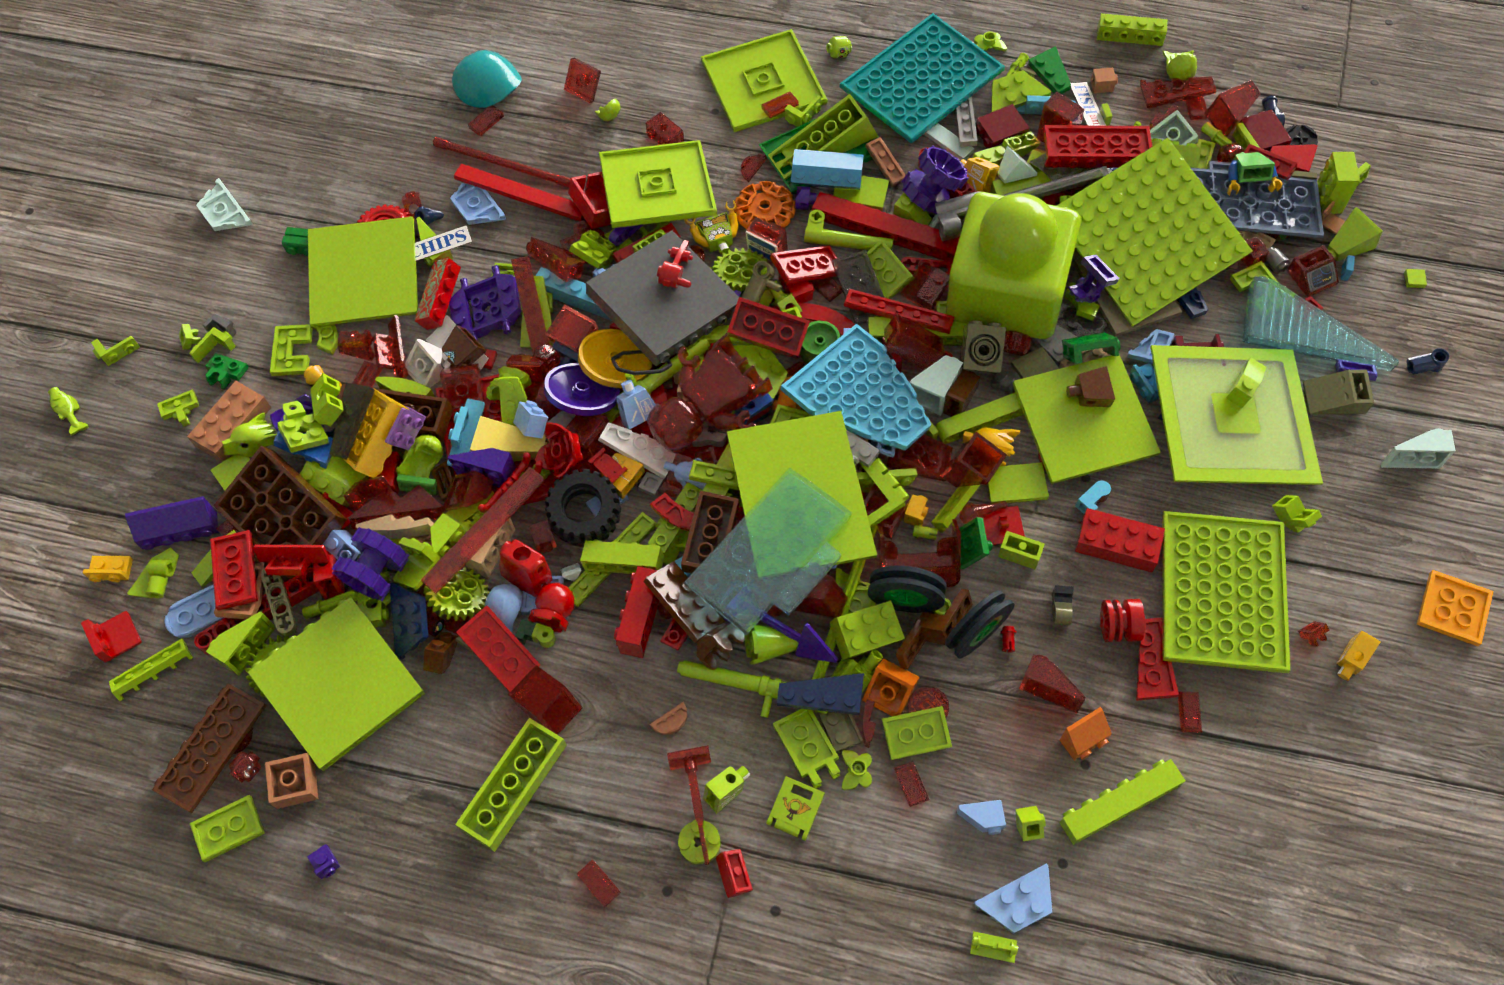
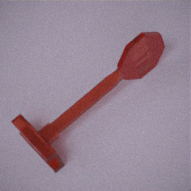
M707 745L667 753L670 770L685 768V772L688 774L694 815L698 824L705 865H709V856L703 828L704 816L696 772L698 771L697 765L711 763L709 747Z

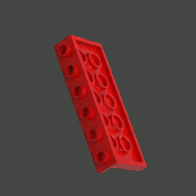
M1045 125L1043 129L1047 157L1045 167L1100 168L1106 166L1107 168H1119L1153 147L1149 126Z

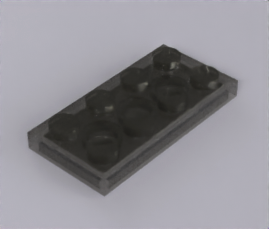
M866 250L832 260V265L845 299L849 289L884 298ZM849 308L854 323L858 325L867 323L869 317L878 316Z

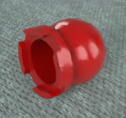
M561 583L545 585L536 595L535 605L537 609L530 611L528 620L552 628L554 633H561L562 630L566 632L569 623L565 618L569 617L574 610L575 599L573 592L569 587Z

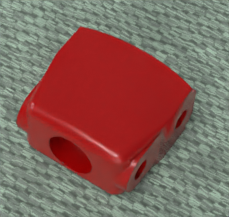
M517 539L512 542L507 541L501 547L500 573L511 584L536 597L542 587L551 583L553 580L551 570L542 554Z

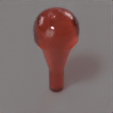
M1001 501L994 504L967 503L959 512V518L966 524L976 517L984 518L994 511L1007 508V502Z

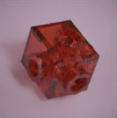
M1257 236L1252 239H1246L1245 241L1253 252L1242 258L1241 261L1247 267L1260 261L1264 263L1269 254L1265 244Z

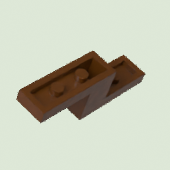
M968 589L960 590L944 616L922 612L915 621L911 631L906 635L902 645L897 649L896 657L900 668L908 670L926 641L945 645L950 632L973 605Z

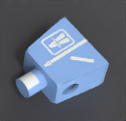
M632 380L624 381L621 384L624 393L618 395L616 399L622 424L625 427L631 429L661 413L644 387L640 385L634 387Z

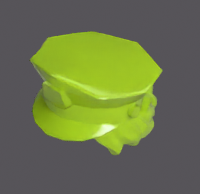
M503 366L498 369L499 377H519L524 389L532 384L529 375L517 368ZM499 377L494 378L490 382V386L487 387L486 394L489 400H500Z

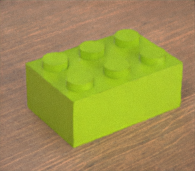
M1332 152L1330 158L1326 160L1325 167L1320 172V177L1317 181L1321 214H1323L1332 201L1335 202L1331 213L1342 214L1358 186L1360 177L1354 152Z
M891 601L837 617L829 622L842 660L865 654L905 639Z

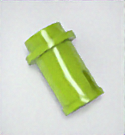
M921 524L914 525L912 536L916 537V539L921 537L936 541L938 528L924 527Z

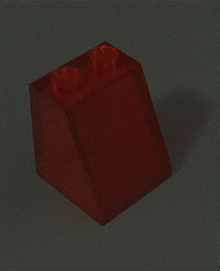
M1250 80L1220 93L1204 114L1217 130H1221L1222 134L1227 137L1261 93L1253 81Z
M975 432L958 449L940 476L955 487L988 484L1007 454L978 432Z
M537 665L508 694L513 702L529 717L557 735L582 709V706L565 685Z

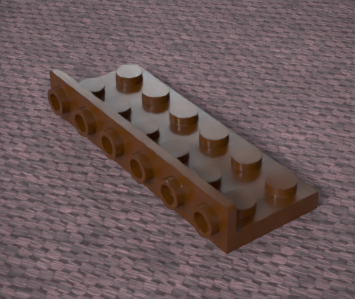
M228 683L219 691L215 702L207 708L201 722L195 725L193 733L188 740L182 743L180 751L175 758L170 760L166 771L156 780L152 790L186 811L193 813L267 705Z

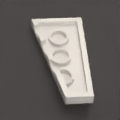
M609 422L598 441L620 454L642 463L644 468L663 479L669 472V470L663 468L665 462L673 463L682 446H674L661 439L649 438L648 435L642 433L641 435L634 433L630 429Z

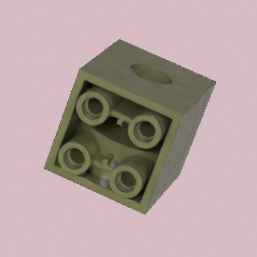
M969 321V324L964 325L960 356V361L963 362L962 370L1001 373L1006 327H1001V323H988L987 326L982 325V321ZM980 346L985 348L983 356L978 351Z

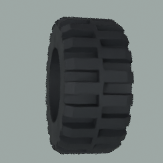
M577 469L572 470L573 474L568 475L565 473L562 476L563 479H556L553 482L555 487L549 488L547 492L549 497L545 498V513L554 533L560 536L561 540L564 542L570 541L571 545L574 546L581 543L582 547H584L585 540L593 541L601 538L605 540L609 537V532H614L616 529L615 524L619 523L621 506L616 488L613 484H610L606 476L601 477V474L597 471L591 474L589 469H583V472H579ZM580 494L594 495L601 502L599 513L593 519L586 522L572 521L565 513L569 501Z

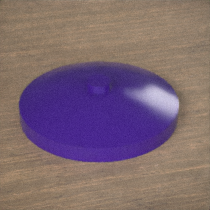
M579 363L564 364L552 369L547 374L544 382V394L551 404L562 411L581 416H593L608 412L617 404L616 397L620 394V388L604 386L590 379L583 372Z

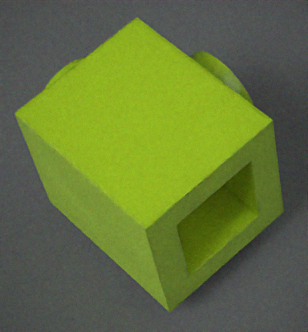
M1037 806L1015 809L1016 826L1022 840L1029 841L1044 838L1046 821L1044 814H1040Z

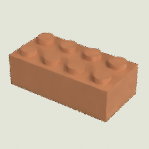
M235 381L187 437L196 448L223 462L231 455L224 454L222 441L229 439L232 431L237 426L248 423L263 412L266 414L271 409V406L264 396Z

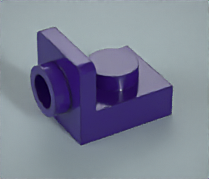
M327 844L307 856L315 869V875L321 879L332 876L336 869L340 867Z

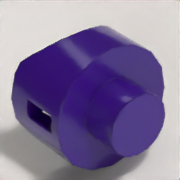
M797 186L795 209L809 210V204L814 205L817 193H810V187Z

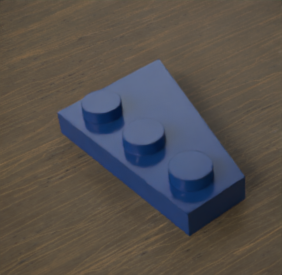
M278 430L274 439V446L293 455H302L305 457V460L320 463V467L326 469L335 449L336 439L328 437V444L291 453Z

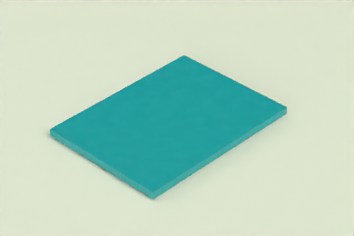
M932 13L840 83V88L847 94H851L856 101L912 144L1005 70V66Z

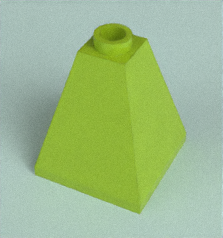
M1356 207L1329 244L1326 255L1331 260L1339 261L1346 259L1348 255L1355 256L1374 250L1383 231Z

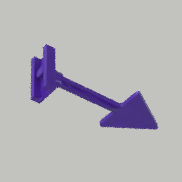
M749 582L726 607L729 612L724 616V620L732 622L742 611L748 615L751 614L797 641L798 647L795 654L797 657L834 663L838 661L837 656L808 623L805 624L802 634L749 602L755 587Z

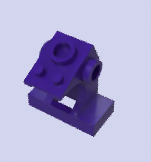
M1096 254L1087 256L1082 259L1081 264L1088 270L1085 278H1080L1076 285L1068 287L1070 290L1069 294L1071 296L1075 295L1077 302L1092 303L1100 298V293L1104 287L1116 284L1120 278ZM1094 278L1097 280L1096 285L1093 283Z

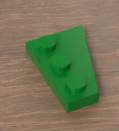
M1056 46L1029 59L1028 65L1056 96L1071 89L1070 80Z

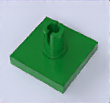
M976 517L952 532L959 569H965L988 556L989 551L992 550V542L987 540L983 518Z

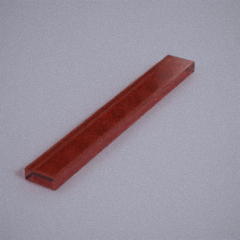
M529 467L421 579V582L437 594L545 482V478Z

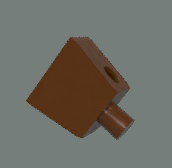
M1107 366L1079 374L1075 380V385L1067 386L1066 388L1068 397L1078 396L1080 406L1111 407L1115 400Z

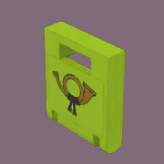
M786 776L766 824L771 826L775 818L777 820L774 828L797 838L800 831L803 830L802 840L806 841L825 792ZM794 785L813 793L811 799L809 800L792 793Z

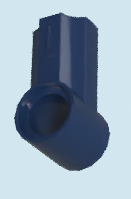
M1437 348L1432 353L1408 358L1406 361L1407 370L1412 375L1427 371L1439 372L1449 360V353L1444 349Z

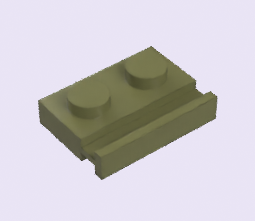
M836 712L819 714L836 753L863 743V738L852 714Z

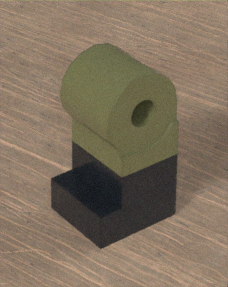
M1055 585L1052 592L1054 624L1071 625L1074 586Z

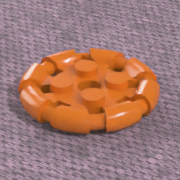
M760 181L758 184L752 183L739 192V197L735 199L736 207L734 213L737 215V221L745 229L754 230V233L771 234L772 231L776 230L778 232L791 223L790 219L794 218L796 212L792 193L783 185L779 186L771 181ZM764 204L769 205L768 208H762L760 206Z

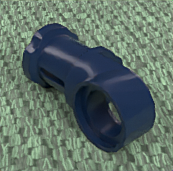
M1267 96L1262 100V106H1264L1265 111L1272 109L1284 127L1285 115L1277 107V97Z

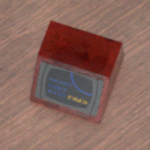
M1324 245L1293 258L1287 269V272L1307 297L1339 283L1335 258Z

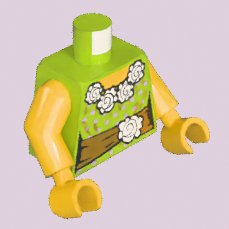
M733 200V208H729L727 202L725 204L729 214L724 212L695 222L696 218H692V222L684 219L685 224L690 225L689 230L696 243L707 247L710 252L719 250L721 255L722 252L728 253V250H730L728 246L733 244V238L736 237L738 230L737 215L734 213L735 201Z

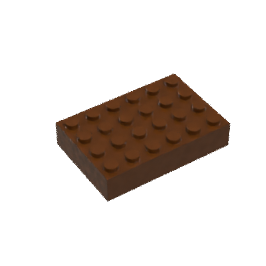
M263 446L259 447L213 505L240 532L250 530L253 545H323L331 531L340 530L348 520L274 450ZM285 575L288 578L295 577V575Z

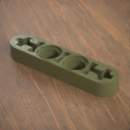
M264 568L261 572V578L276 629L285 637L291 636L296 632L297 624L282 575H273L275 583H272L269 578L270 575H267ZM276 588H281L280 595L273 597L272 591ZM281 605H286V611L282 614H277V608ZM282 619H286L289 624L287 630L284 629L285 623Z

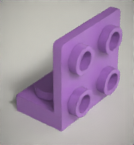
M407 407L408 409L401 408L385 442L410 450L419 430L423 426L426 416Z

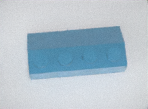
M794 149L791 184L860 190L863 155Z

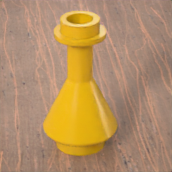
M319 365L309 366L305 370L304 378L308 385H314L322 373H324ZM339 382V385H340V391H341V388H342V383H341V382Z

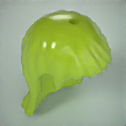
M1194 50L1177 54L1162 51L1164 57H1166V71L1171 80L1187 82L1195 76L1197 58L1193 55Z
M427 434L416 437L410 450L405 451L402 463L396 467L397 475L429 478L431 470L443 456V448L439 439Z

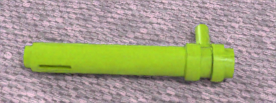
M705 337L699 338L697 342L689 345L681 353L670 359L672 367L662 373L650 374L636 382L631 374L625 373V377L627 380H632L634 387L640 385L651 395L653 390L709 350L710 343ZM667 362L658 369H661L668 365Z
M687 660L679 661L677 673L684 677L753 691L761 696H765L760 715L764 718L769 717L772 699H777L779 683H787L780 678L770 679V676L766 675L761 677L719 667L712 670L704 664Z

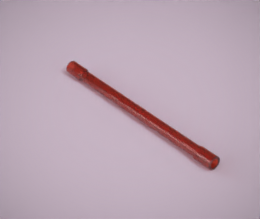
M437 136L433 139V146L451 150L538 177L567 188L570 186V177L550 173L453 143L450 140Z

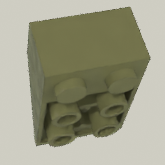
M1346 370L1303 381L1309 415L1366 414L1374 404L1367 370Z

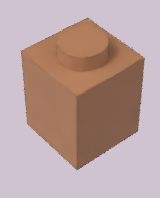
M1113 67L1093 69L1090 80L1093 94L1114 91V87L1118 83V76L1115 74Z

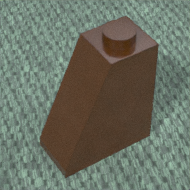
M963 369L946 394L943 414L952 417L965 412L978 388L980 376Z

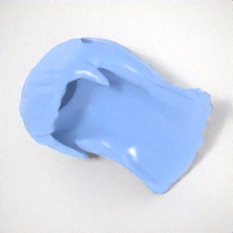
M500 584L492 588L486 598L485 606L487 605L513 633L514 621L521 609L523 595L521 590L515 585Z

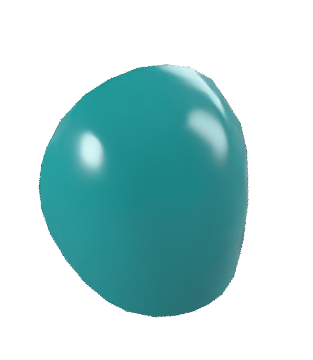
M478 50L464 57L456 66L452 76L453 88L459 99L465 104L477 108L489 107L504 100L515 91L522 81L521 75L511 62L499 53L489 50Z

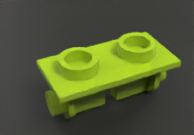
M973 931L970 954L1015 963V956L1018 952L1017 940Z

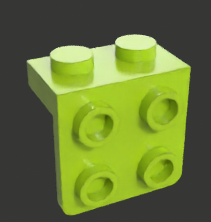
M402 537L398 544L410 554L409 560L403 570L395 574L393 580L398 584L417 590L436 567L440 557L432 551L434 548L427 542L420 543L415 538L408 539Z

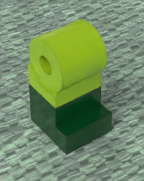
M521 619L515 637L523 645H525L526 640L539 643L544 648L552 647L555 644L556 637L552 628Z

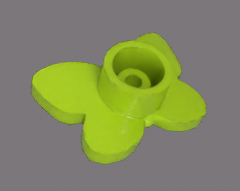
M988 31L984 35H977L974 38V43L985 52L989 48L1000 51L1007 50L1004 42L1000 40L1001 36L998 33Z
M843 750L842 757L848 766V773L843 779L842 790L855 789L858 784L868 788L872 783V776L867 771L872 762L871 755L863 753L859 756L854 751Z

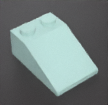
M1178 110L1150 130L1151 139L1156 138L1163 141L1169 138L1170 141L1180 142L1179 145L1195 144L1198 142L1197 133Z
M1440 428L1430 430L1395 446L1381 463V467L1440 469L1456 451L1452 430Z

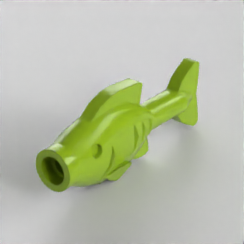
M53 387L48 391L50 406L53 411L58 414L60 420L67 418L70 422L69 433L71 436L89 428L88 424L78 422L74 416V411L80 410V406L74 397L60 391L58 387Z

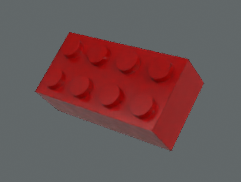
M739 297L727 330V336L798 359L810 321Z
M1087 508L1082 518L1075 552L1153 572L1158 564L1165 528Z
M637 566L636 573L633 572L631 575V590L626 592L625 602L627 603L625 609H622L620 612V626L616 627L614 632V639H616V646H618L620 654L638 658L644 657L660 601L643 581L658 570Z

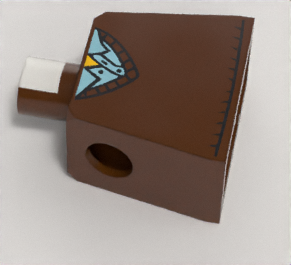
M456 325L442 347V352L448 357L442 365L450 372L455 366L467 369L487 350L466 328Z

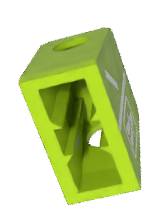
M729 766L706 783L703 799L716 814L742 792L744 780L750 776L749 771L744 766H741L736 771L733 767Z

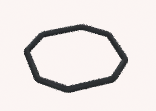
M641 350L622 351L611 358L617 371L631 375L662 373L672 367L671 361L668 360V365L658 370L631 371L619 368L615 361L622 355L643 354Z

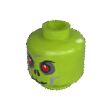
M834 36L827 43L826 50L834 59L846 58L851 53L852 44L846 36Z

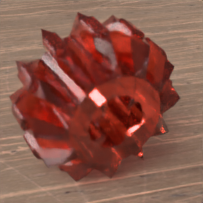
M1006 331L1003 351L1014 355H1027L1031 347V338L1022 332Z

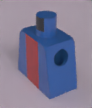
M761 386L737 403L734 414L729 416V421L733 426L740 423L744 428H747L768 416L773 399Z

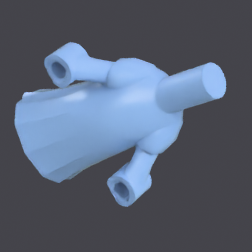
M700 458L695 459L696 461L703 462ZM683 461L678 465L665 462L663 468L674 472L676 480L681 483L683 488L686 482L701 490L706 485V483L689 480L693 461Z

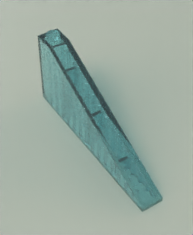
M1255 276L1250 283L1243 343L1274 349L1293 350L1294 353L1335 361L1342 359L1375 365L1377 369L1392 371L1399 364L1398 359L1277 281L1264 276Z

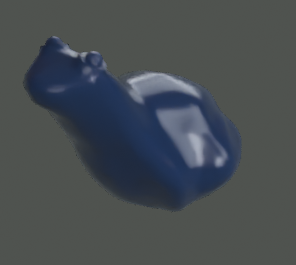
M420 206L416 209L414 217L415 220L420 217L428 225L442 219L444 214L442 211Z

